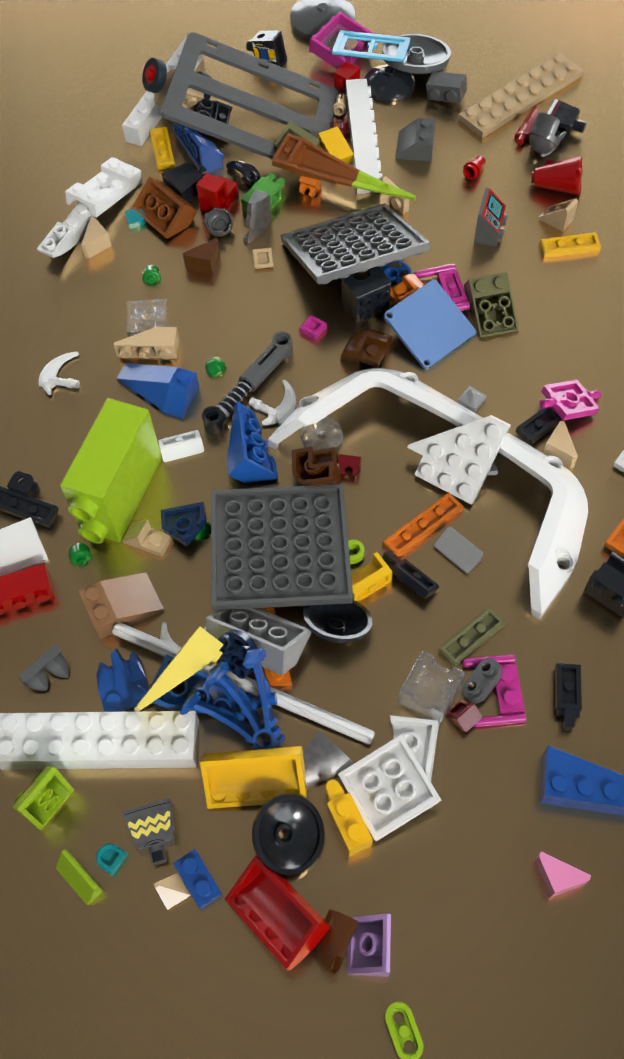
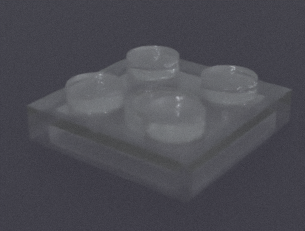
M166 299L127 301L128 337L154 327H168Z

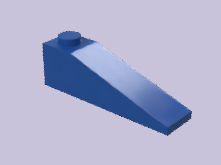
M171 121L174 134L198 168L204 166L208 173L223 168L222 160L224 156L221 149H217L213 142L192 128Z
M125 363L117 377L119 383L132 392L140 394L145 398V401L153 403L164 414L181 419L184 418L199 389L197 373L179 367Z
M238 401L234 406L227 454L228 475L243 483L275 480L278 478L276 461L267 452L269 445L259 433L262 429L254 410Z
M168 654L164 656L150 688L174 657ZM201 670L153 702L166 709L180 711L190 691L199 689L202 695L200 700L234 713L236 710H240L238 703L219 681L212 685L206 684L209 674ZM245 692L252 699L253 695ZM192 709V710H191V711H196V713H204V712L199 711V710H197V709Z

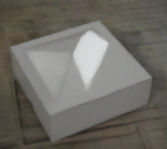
M469 386L459 397L457 403L476 413L486 401L487 395Z

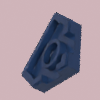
M204 502L161 510L163 532L188 546L207 524Z

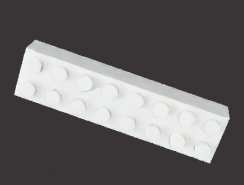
M180 711L0 713V769H45L46 766H53L56 769L197 768L199 719L196 711H190L185 715H180Z

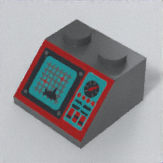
M486 188L477 218L474 243L496 247L498 239L502 240L504 228L501 227L506 226L508 214H505L506 205L490 188Z

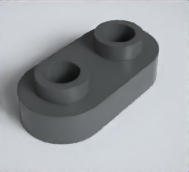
M491 658L479 663L462 688L463 695L469 702L476 704L486 699L502 677L503 670L500 664Z

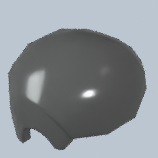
M213 208L209 213H205L204 225L211 235L222 237L232 230L233 218L225 209Z

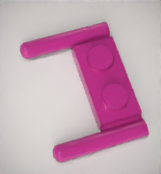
M455 264L419 270L413 273L419 279L437 275L439 284L460 311L470 309V303L467 300L468 298Z
M514 654L463 659V667L472 668L477 667L481 661L491 658L496 660L503 670L501 679L494 687L499 715L482 717L474 727L526 723L525 708Z

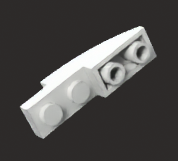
M79 202L63 223L57 222L38 246L37 251L54 258L74 247L84 237L90 217H94L87 205Z

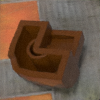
M372 329L357 331L346 344L340 360L359 366L362 362L378 368L393 343V337Z
M313 446L292 450L293 476L304 486L339 484L341 472L338 469L337 448L331 447L314 450Z
M329 910L324 920L331 928L315 946L314 950L316 962L321 971L329 978L335 980L358 926V921L343 913Z

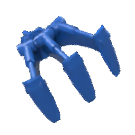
M263 648L248 650L243 660V666L246 669H254L260 692L258 698L253 697L250 699L241 688H238L226 675L229 672L228 663L221 661L210 669L206 684L212 685L219 681L238 703L240 710H236L234 713L200 700L202 695L199 689L190 691L180 709V715H185L192 709H197L222 721L245 737L246 743L251 742L253 750L282 748L280 744L286 738L284 734H280L281 727L275 726L278 720L276 717H273L271 705L277 704L278 701L276 692L271 693L268 680L265 679L260 661H263L264 657H266V650ZM260 707L263 708L264 723L256 711ZM246 717L248 718L251 725L245 722ZM260 733H268L271 736V740H262Z

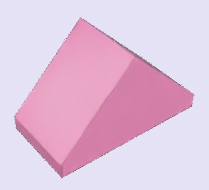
M542 851L535 860L550 897L583 886L591 878L590 874Z

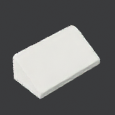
M199 430L158 440L164 462L204 452Z

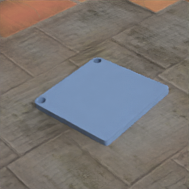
M435 279L384 314L386 322L425 369L434 365L476 334L475 328ZM424 361H427L429 365L426 366L424 364Z

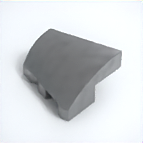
M255 190L248 201L245 226H249V231L243 239L245 243L255 240L271 223L269 193Z
M320 732L316 734L303 750L306 790L316 787L320 782L335 778L338 773L355 764L342 750Z

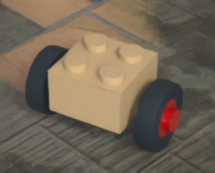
M150 58L143 69V87L146 91L154 93L156 105L163 106L175 69L167 72L166 64L163 60ZM202 71L197 72L199 74L211 78V76L208 73ZM188 88L182 106L189 109L204 98L210 99L211 96Z

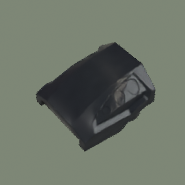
M204 98L195 105L194 111L229 125L233 107L219 101H211L208 98Z

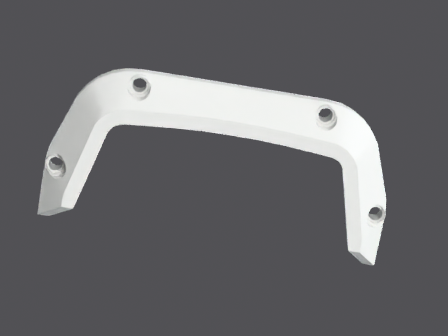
M373 368L354 372L325 389L302 398L299 406L268 438V443L271 448L276 450L281 441L303 426L317 423L372 387H381L399 395L457 427L482 419V417L419 381L415 373ZM507 433L498 452L544 483L551 491L552 496L528 563L531 615L540 620L569 580L576 566L588 516V502L580 482L569 469L563 466L562 461L558 457L547 456ZM558 565H562L566 569H561Z

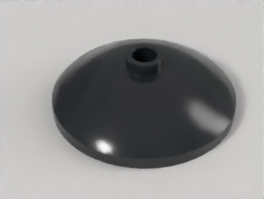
M388 64L373 68L364 78L367 79V86H371V98L385 103L402 101L408 98L415 88V79L411 73L397 70Z
M354 600L353 603L306 605L303 609L302 617L306 627L317 637L333 643H352L361 640L370 633L373 619L368 609Z
M295 794L278 795L268 800L259 809L252 827L253 847L259 860L272 871L283 875L301 873L315 863L323 848L325 833L322 818L316 807L304 797ZM280 830H282L284 833L282 839L279 837Z

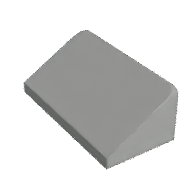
M451 526L444 531L433 546L466 574L475 568L483 558V552Z

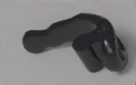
M236 160L226 164L227 169L234 168L243 174L241 179L245 184L248 183L250 186H253L260 179L259 171L251 164Z

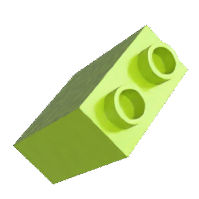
M107 398L60 485L69 504L68 511L74 516L79 526L78 533L90 542L101 544L105 538L121 542L162 459L148 409Z

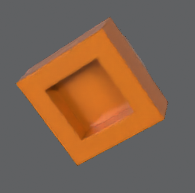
M300 176L299 192L304 195L307 189H310V198H313L317 191L320 192L322 184L318 179Z

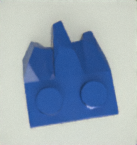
M118 649L111 653L112 666L99 663L96 673L98 691L104 712H118L137 706L149 690L144 666L136 651L131 653L129 660L126 661Z

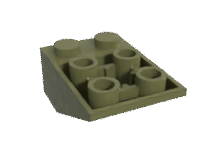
M504 272L468 279L464 284L467 300L470 303L469 310L479 337L484 338L519 331L508 273Z

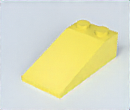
M199 627L133 710L139 712L205 666L211 667L222 655L220 649L224 644L202 627Z

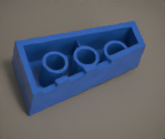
M547 746L543 753L540 803L624 816V775L554 747Z

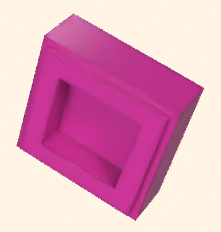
M310 315L299 327V332L316 341L326 330L327 323Z

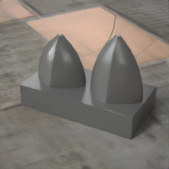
M55 644L22 672L18 678L24 685L27 684L29 687L40 691L48 689V679L43 670L44 667L56 676L68 678L69 668L66 659L61 654L62 650Z

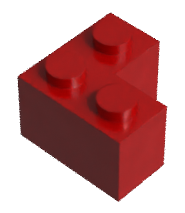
M206 173L196 184L200 211L203 214L209 213L213 208L228 211L239 198L238 183L222 176L216 177Z

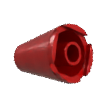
M582 156L536 167L535 172L531 174V183H535V187L580 195L582 190L581 178L583 175Z

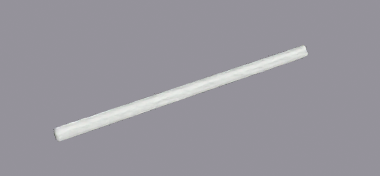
M118 622L113 627V635L162 656L168 654L175 657L181 649L121 622ZM215 663L211 667L207 665L201 671L209 674L210 669L217 664ZM231 671L226 673L238 688L257 697L260 695L256 680L247 676L241 679ZM270 687L271 693L276 692L278 703L275 705L370 745L375 736L374 731Z

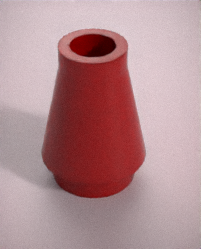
M479 155L467 162L463 167V175L469 180L478 178L486 162L485 158Z

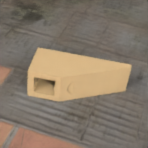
M154 327L114 342V348L117 357L177 359L179 336L177 327Z

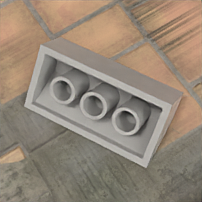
M259 608L217 610L206 617V631L217 640L225 632L233 629L246 633L255 642L258 649L263 648L266 650V657H264L263 661H260L261 666L280 675H284L297 664L311 635L310 629Z

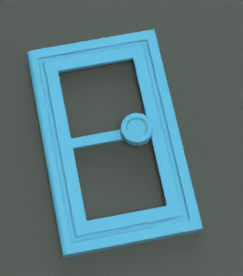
M340 30L332 54L404 62L410 38ZM347 39L370 41L368 42V52L344 50ZM377 42L399 45L396 56L372 53V50L378 48Z

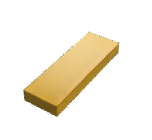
M167 127L149 129L158 171L175 168Z
M596 232L540 239L539 242L544 258L600 251L601 248Z

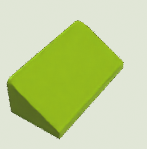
M64 849L60 854L56 869L85 904L89 905L102 893V889L73 855Z

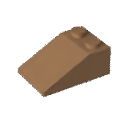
M147 572L99 581L79 590L100 639L112 635L113 627L118 622L132 626L164 611Z

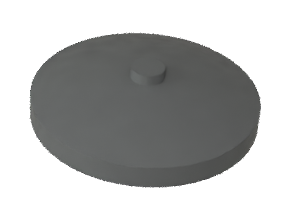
M300 0L291 9L290 24L298 36L310 41V38L316 35L321 27L326 25L339 12L344 13L355 21V9L347 0ZM337 32L328 42L337 40L339 32Z
M402 34L397 36L410 38L404 62L384 60L389 66L397 70L415 74H426L444 69L450 62L451 50L443 41L428 35ZM384 43L382 54L396 56L399 45Z

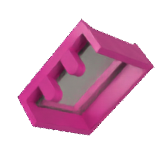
M342 12L333 16L309 41V53H314L336 69L346 61L353 64L359 58L332 54L340 30L373 34V32ZM347 39L344 50L365 52L370 41Z

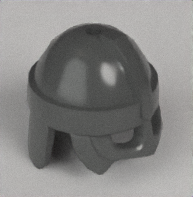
M543 112L537 113L528 134L531 149L541 157L552 153L566 134V132L560 135L555 134L560 120Z

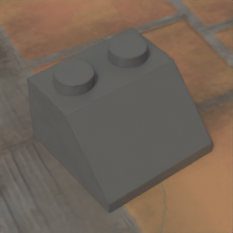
M417 118L400 130L396 159L431 162L436 119Z

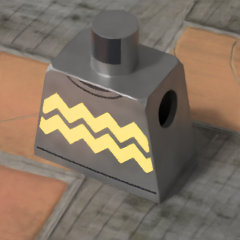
M168 798L122 811L139 854L150 853L152 865H160L167 862L165 848L174 846L176 843L174 805L171 799Z

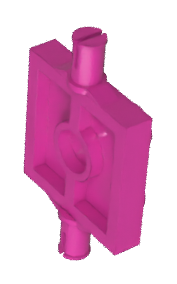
M578 380L544 385L541 391L546 399L540 400V407L542 409L554 408L563 421L596 415L600 409L594 402V399L601 398V391H587Z

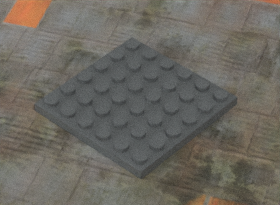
M385 203L280 235L282 243L317 284H328L334 279L347 278L350 274L366 272L370 268L382 267L389 262L402 261L405 257L421 255L424 251L431 250L430 242Z
M343 484L211 490L212 610L353 603Z

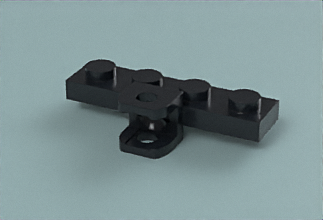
M21 471L15 472L7 485L8 488L0 486V511L22 519L31 517L34 523L50 528L59 508L56 505L35 498L39 485L37 482H34L32 475Z

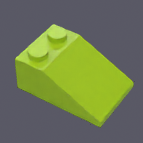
M46 766L43 771H39L34 776L29 788L17 796L13 808L39 830H42L73 793L74 789L55 767Z

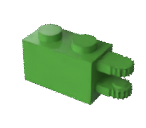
M270 173L266 178L262 176L242 196V212L247 215L248 201L255 190L269 193L270 209L272 210L282 199L281 189L285 185V179L281 177L275 181L276 176L273 173Z

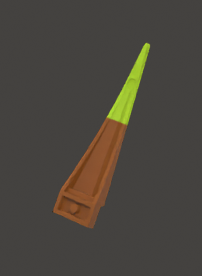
M287 133L271 160L272 166L289 170L291 174L416 200L415 195L383 182L329 154L305 138Z

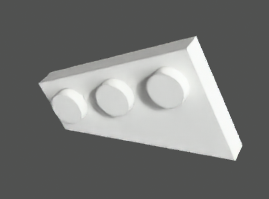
M390 715L394 739L402 734L431 782L439 722L437 720Z

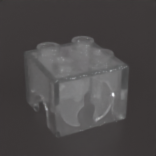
M422 650L399 690L398 703L430 720H437L439 725H441L463 685L466 672L456 667H453L452 670L445 669L434 661L433 655Z

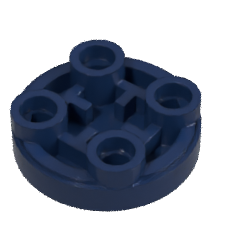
M229 630L221 635L218 641L224 645L220 649L222 655L216 661L217 664L221 661L227 662L229 671L237 677L244 679L254 672L253 668L246 669L243 666V660L248 650L258 649L255 642L240 630Z

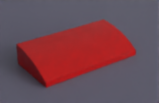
M258 856L253 857L225 897L227 903L285 969L289 971L315 948L331 928L281 874L266 867L259 860Z

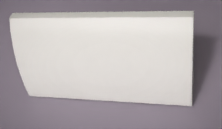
M31 517L0 529V576L49 561Z

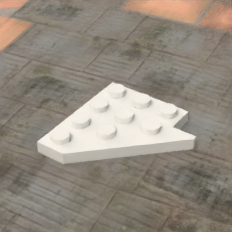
M490 415L409 444L407 448L423 455L415 475L472 505L511 425Z

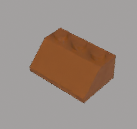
M150 176L131 208L135 209L144 217L147 223L167 239L189 227L198 212L164 182Z

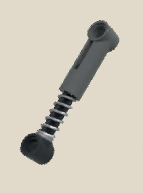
M280 331L275 333L271 344L239 377L237 386L232 387V391L228 392V396H224L223 401H220L219 405L209 406L203 410V425L208 434H220L224 430V422L227 420L229 412L234 411L235 403L243 401V397L247 396L248 391L254 392L283 360L292 356V336L288 332Z

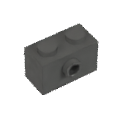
M433 71L426 84L428 100L461 103L467 91L466 74Z

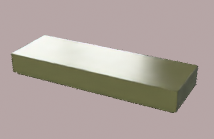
M489 606L442 645L438 652L455 668L463 659L470 656L502 629L506 622Z

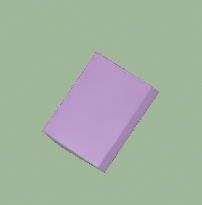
M391 914L351 917L358 921V926L347 948L346 974L389 977Z

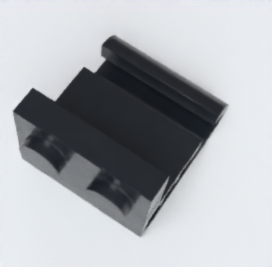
M613 551L607 562H604L598 571L595 569L584 592L622 618L624 617V557Z

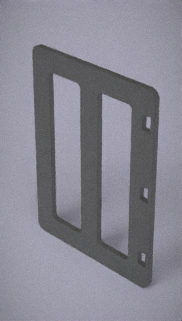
M190 32L187 35L165 97L161 115L173 122L272 159L278 150L274 146L275 142L184 108L182 104L188 88L198 90L285 125L292 121L317 139L318 133L330 129V122H332L334 114L333 105L336 103L338 92L330 86L198 33ZM207 44L217 47V49L210 47ZM199 55L208 56L316 99L318 106L315 117H308L195 72L194 69ZM260 64V65H262V66L267 67L268 69H265V68L260 67V66H258V65Z

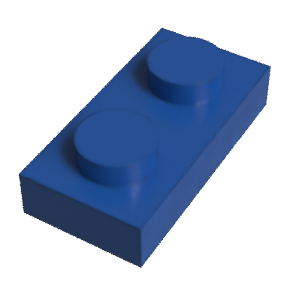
M196 849L173 863L200 910L223 895Z

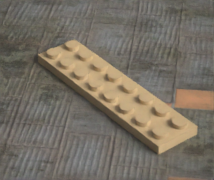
M558 53L461 112L458 120L481 138H484L582 77L584 70L561 53Z

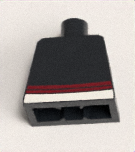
M554 99L547 114L555 116L560 120L555 134L560 135L566 132L563 139H569L573 131L583 133L587 122L578 120L580 110L563 101Z

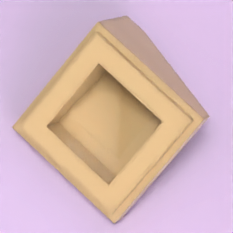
M271 248L252 250L254 269L273 268Z
M179 873L154 884L167 910H170L191 896Z

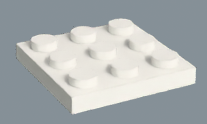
M402 734L338 773L348 793H351L375 841H378L442 801Z

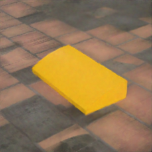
M302 746L207 753L203 755L200 761L207 809L264 805L271 798L283 794H295L307 799Z

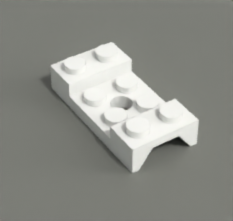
M112 157L101 165V172L84 185L77 182L65 191L66 202L68 205H71L76 200L87 205L94 217H98L142 183L141 170Z

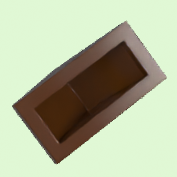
M215 238L184 252L183 259L186 269L212 274L220 255L218 239Z

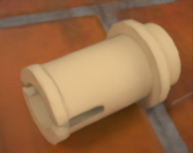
M338 94L336 103L333 105V111L337 116L346 113L347 96L343 94L342 98L341 94Z

